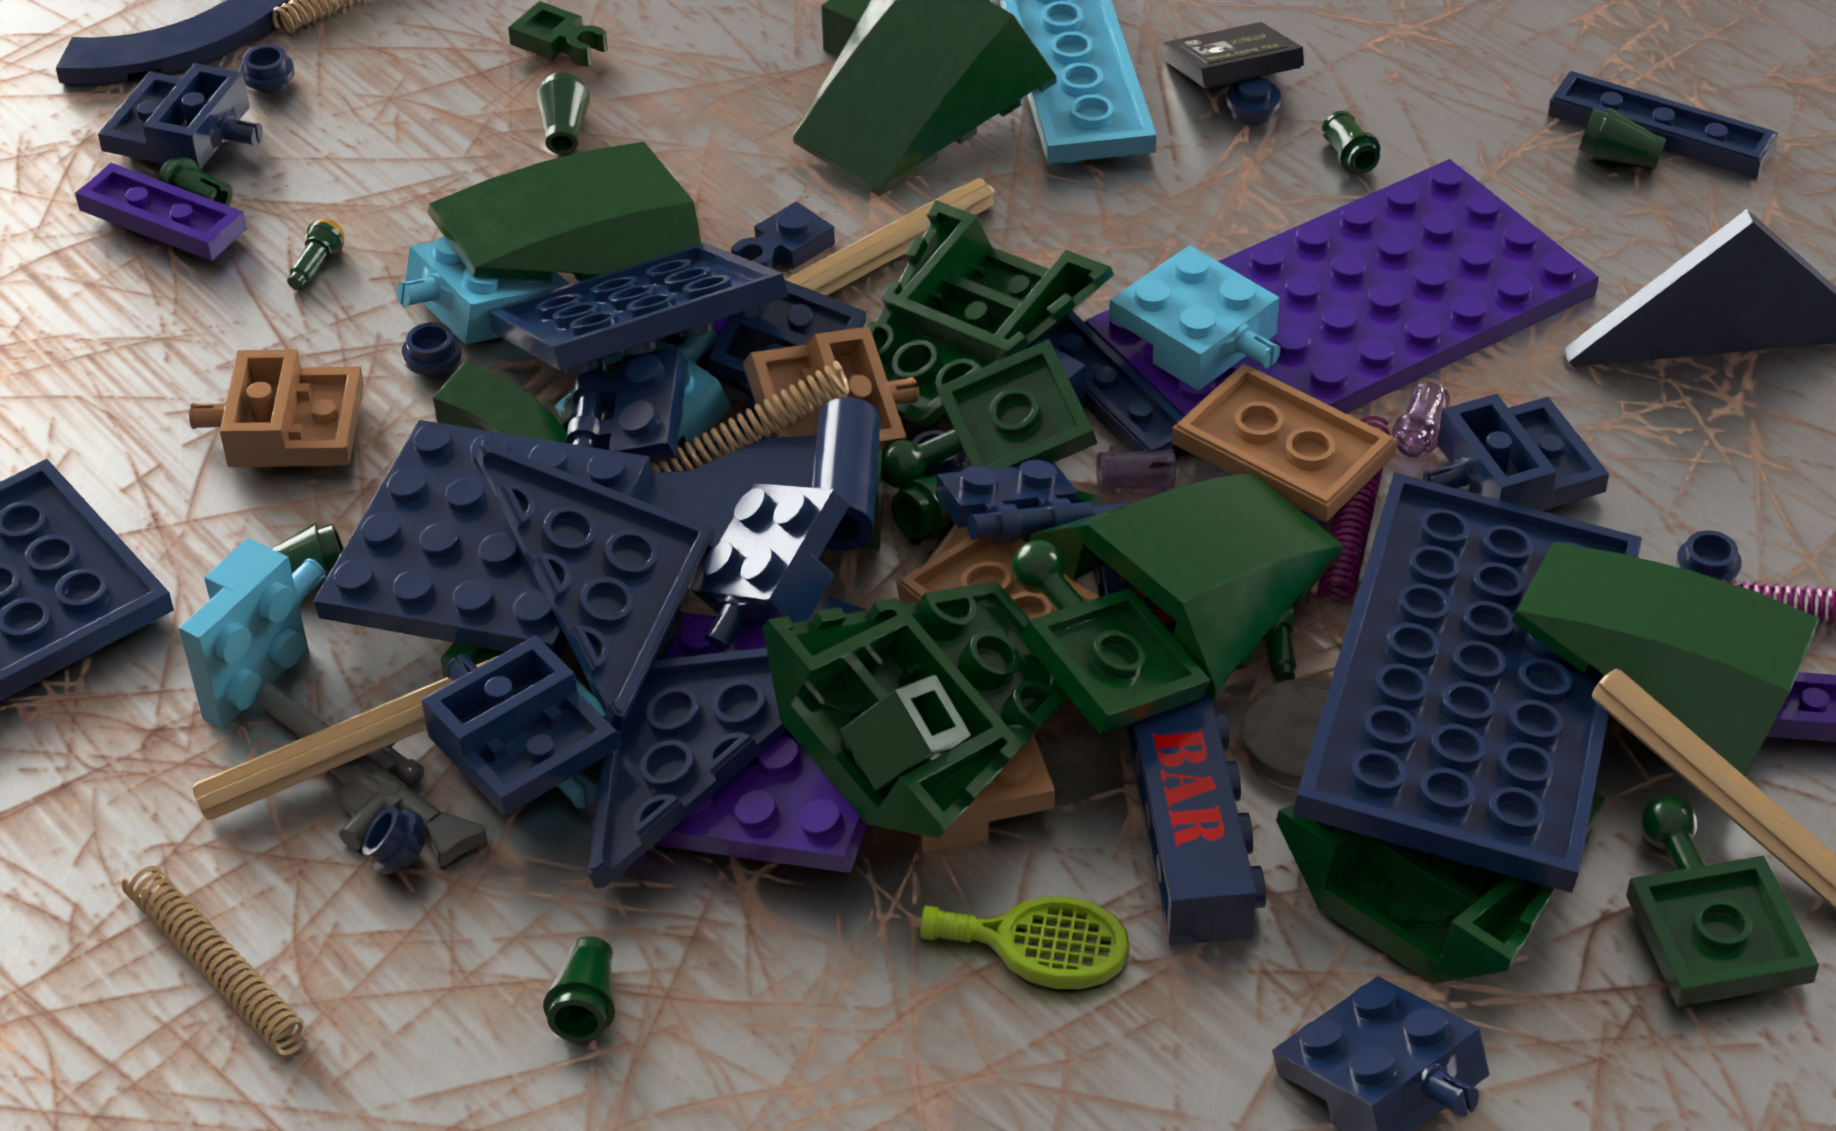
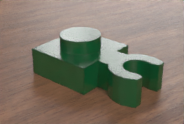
M538 1L508 27L510 45L550 60H554L558 55L564 53L569 55L570 60L574 64L589 67L592 64L591 49L601 52L608 50L607 34L604 29L592 25L583 26L582 16Z

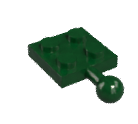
M1050 339L937 387L936 389L954 429L920 444H915L908 440H896L886 445L882 450L883 481L889 486L899 489L906 481L923 478L927 467L962 452L965 453L970 466H983L991 469L1019 466L1028 460L1057 462L1098 444L1093 428Z
M1034 540L1022 545L1017 550L1012 560V573L1015 581L1026 591L1043 593L1057 609L1055 612L1030 619L1021 639L1099 734L1202 699L1211 681L1210 678L1132 587L1085 602L1063 576L1065 562L1056 546L1047 541Z
M1662 796L1651 801L1644 809L1641 817L1642 832L1650 844L1668 852L1676 870L1630 878L1626 897L1677 1007L1814 983L1819 963L1764 855L1705 865L1693 841L1697 832L1698 821L1692 806L1676 796Z

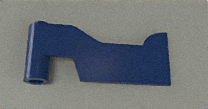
M841 397L831 400L819 411L816 436L769 437L693 470L655 472L640 500L716 529L713 543L710 547L711 550L719 543L734 518V510L738 501L745 493L750 491L754 483L834 489L850 506L825 548L834 551L858 549L864 546L873 535L881 429L880 414L873 405L859 398Z

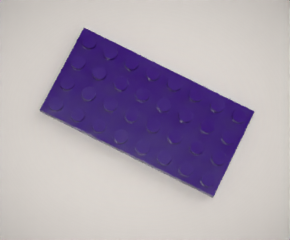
M1448 159L1218 261L1280 297L1277 334L1269 339L1270 342L1280 346V355L1273 365L1270 364L1269 368H1264L1260 363L1246 356L1197 391L1153 364L1154 345L1110 319L1109 310L1086 319L1085 323L1184 417L1243 363L1337 410L1348 413L1595 296L1599 277L1451 159Z

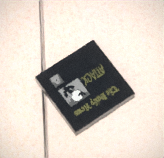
M1263 22L1163 42L1165 61L1204 88L1299 69L1301 66H1304L1303 47Z

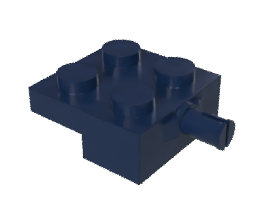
M194 63L182 78L150 71L99 131L98 138L103 152L165 164L171 158L180 159L188 157L196 162L198 170H201L224 142L234 141L258 146L262 139L263 129L260 123L240 120L250 108L243 72Z
M785 280L789 297L770 302L771 310L769 312L746 319H737L735 314L728 316L708 358L709 374L717 378L720 383L741 390L746 394L749 400L742 415L746 422L749 423L750 420L746 414V409H751L760 425L763 426L754 408L755 400L743 366V362L751 352L806 345L813 335L818 333L864 327L867 311ZM737 421L736 424L739 428L741 427V424L739 421Z
M1498 394L1442 409L1437 446L1451 465L1424 471L1422 475V480L1456 489L1462 487L1471 493L1540 511L1605 493L1609 479L1607 470L1549 397L1508 408Z
M754 483L750 491L745 493L738 501L734 510V518L719 543L705 556L702 563V571L690 589L718 613L710 629L705 633L704 638L713 646L728 651L745 620L756 624H765L768 619L789 616L792 623L809 620L835 575L818 559L850 504L834 489Z
M536 635L480 667H477L466 654H459V663L455 658H452L445 668L446 676L453 680V682L421 699L428 737L504 817L619 749L617 730L577 692L575 673Z
M1379 976L1359 987L1353 994L1316 1020L1306 1024L1300 1031L1272 1050L1277 1073L1326 1100L1332 1124L1343 1131H1414L1446 1107L1457 1115L1466 1117L1468 1116L1467 1109L1472 1113L1479 1101V1092L1474 1086L1490 1075L1479 1027Z

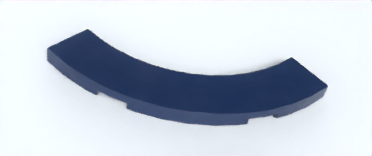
M224 0L191 18L153 30L107 37H72L56 66L59 83H118L128 81L127 74L161 68L162 74H170L190 68L194 63L202 64L232 52L271 29L270 21L273 20L274 8L276 6L281 7L283 3L288 4L290 0Z

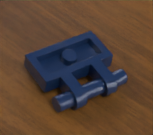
M674 347L621 357L619 376L606 378L608 366L603 360H601L599 367L579 375L575 379L572 395L573 401L577 405L576 417L569 421L566 442L568 444L649 456L650 462L676 458L688 365L680 348ZM615 407L613 419L600 421L602 409Z
M1028 460L1019 466L991 469L983 466H971L963 469L962 472L937 475L935 497L958 528L967 527L972 540L992 538L997 544L1016 542L1022 534L1039 532L1096 515L1094 506L1090 501L1077 503L1078 491L1054 462Z

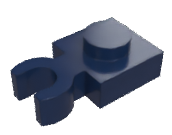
M796 201L755 225V237L745 238L736 242L731 248V253L773 270L781 262L794 269L835 244L834 226Z

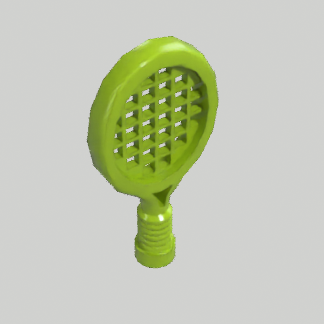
M1043 896L1023 901L1004 914L992 919H976L974 915L944 912L939 907L925 905L920 927L921 939L935 941L936 938L955 941L960 940L961 942L966 941L967 943L975 940L986 943L998 953L1011 971L1029 982L1053 989H1084L1107 982L1122 971L1129 957L1130 949L1127 930L1115 915L1095 903L1073 897ZM1033 919L1043 920L1042 924H1036L1032 922ZM1047 921L1057 922L1056 926H1050L1046 924ZM1061 923L1071 924L1070 928H1064L1060 926ZM1075 925L1085 926V929L1078 930L1074 929ZM1089 927L1099 928V931L1091 932L1088 929ZM1017 928L1027 929L1026 933L1016 932ZM1031 930L1041 931L1040 935L1030 934ZM1045 932L1055 933L1054 937L1044 936ZM1059 934L1069 935L1068 939L1058 938ZM1073 936L1083 937V940L1075 941L1072 938ZM1087 938L1097 939V942L1089 943L1086 940ZM1015 939L1025 940L1024 944H1017L1014 941ZM1101 940L1110 941L1111 944L1103 945L1100 944ZM1029 941L1039 942L1038 946H1031L1028 943ZM1043 943L1053 944L1052 948L1042 947ZM1057 945L1066 946V951L1056 949ZM1071 947L1080 948V953L1070 951ZM1085 949L1094 950V955L1084 953ZM1099 951L1108 952L1109 956H1100L1098 954ZM1026 953H1036V958L1028 957ZM1040 955H1050V960L1041 959ZM1054 957H1063L1065 959L1064 962L1055 961ZM1069 958L1079 960L1078 964L1069 963ZM1083 960L1093 962L1092 966L1082 965Z

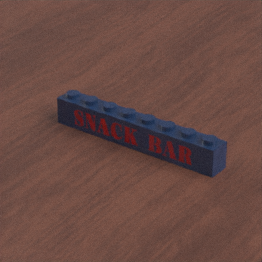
M1133 502L1093 506L1095 514H1100ZM1107 563L1092 570L1096 592L1099 597L1132 587L1172 635L1174 634L1177 622ZM1204 693L1202 699L1124 726L1168 945L1252 938L1255 909L1265 908L1266 887L1262 867L1250 866L1248 854L1253 852L1251 819L1248 812L1238 813L1236 802L1241 799L1238 764L1236 761H1226L1224 751H1228L1229 748L1227 717L1224 710L1214 711L1212 702L1216 701L1217 697L1212 699L1207 693Z

